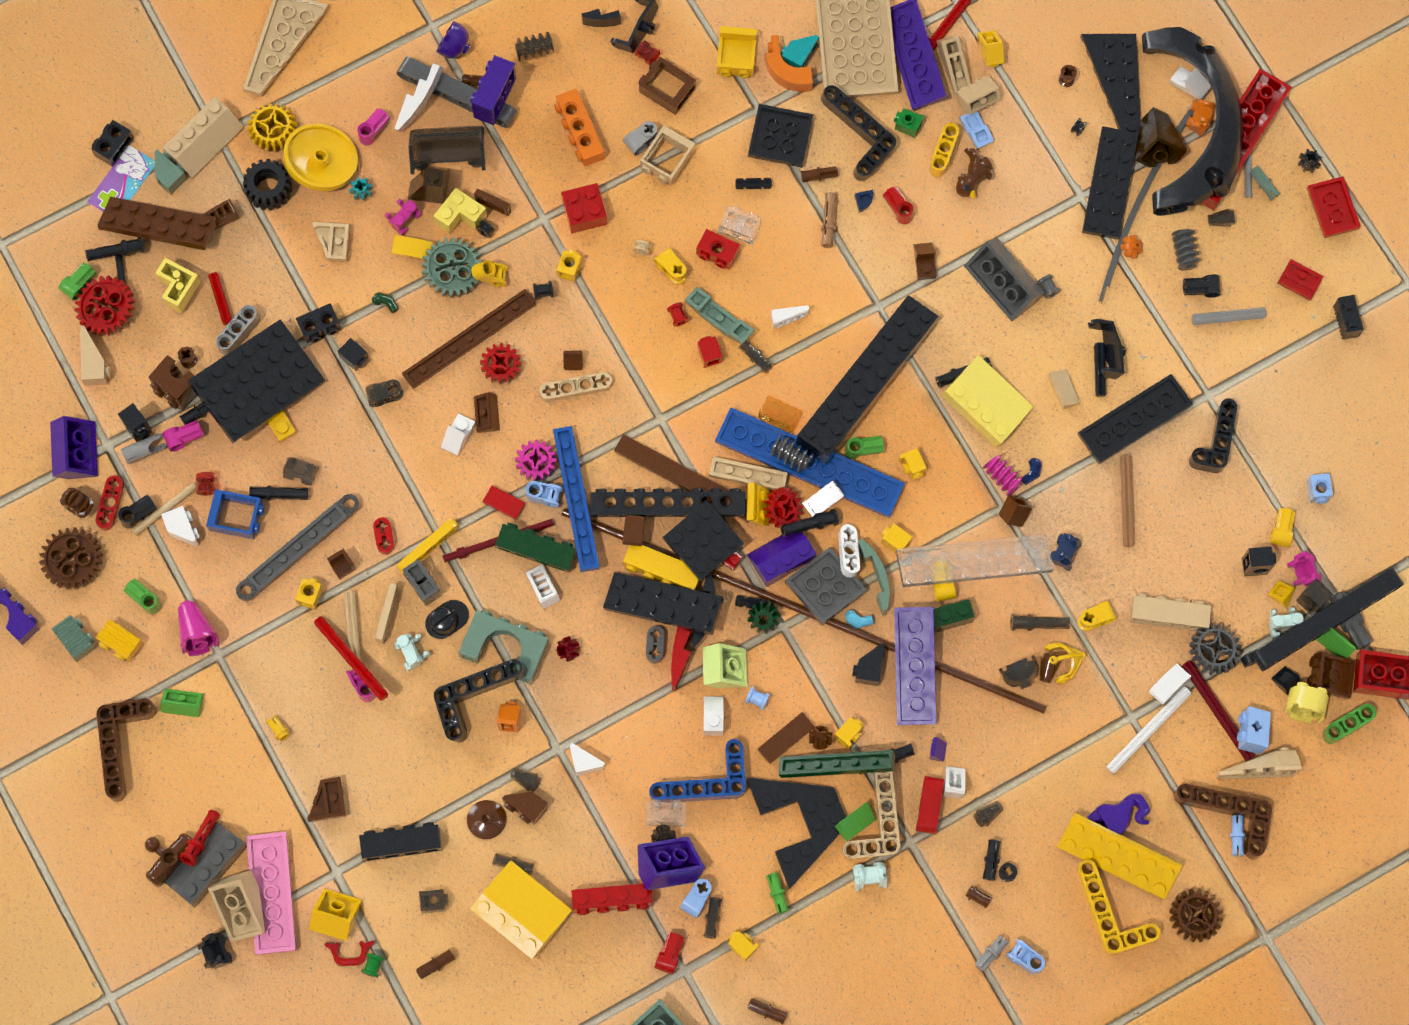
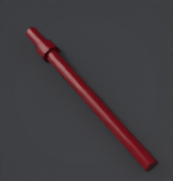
M548 519L520 530L530 529L537 532L552 527L554 524L552 519ZM498 537L466 548L463 546L457 548L454 552L442 555L444 563L457 558L463 559L469 554L493 547Z

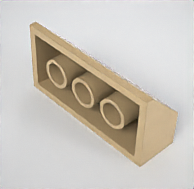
M214 97L162 148L171 157L172 162L175 165L179 164L185 170V173L193 179L244 129V126L228 107Z

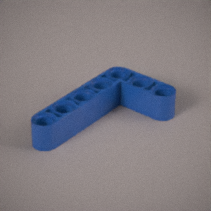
M731 739L726 744L727 778L656 782L649 789L650 799L655 803L741 798L745 793L746 787L742 743L737 739ZM735 745L739 748V752L733 754L729 751V747ZM738 765L741 770L738 773H733L730 767ZM734 784H739L742 790L734 792L731 787ZM714 785H719L723 790L716 794L711 788ZM695 786H699L703 789V792L696 795L692 792V789ZM679 787L683 790V794L675 796L672 793L673 789ZM658 788L664 793L661 797H655L653 791Z

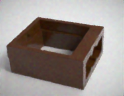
M659 57L657 61L651 63L649 72L640 78L638 82L639 92L676 115L695 90L696 79L662 57ZM660 68L685 83L673 100H670L648 85Z

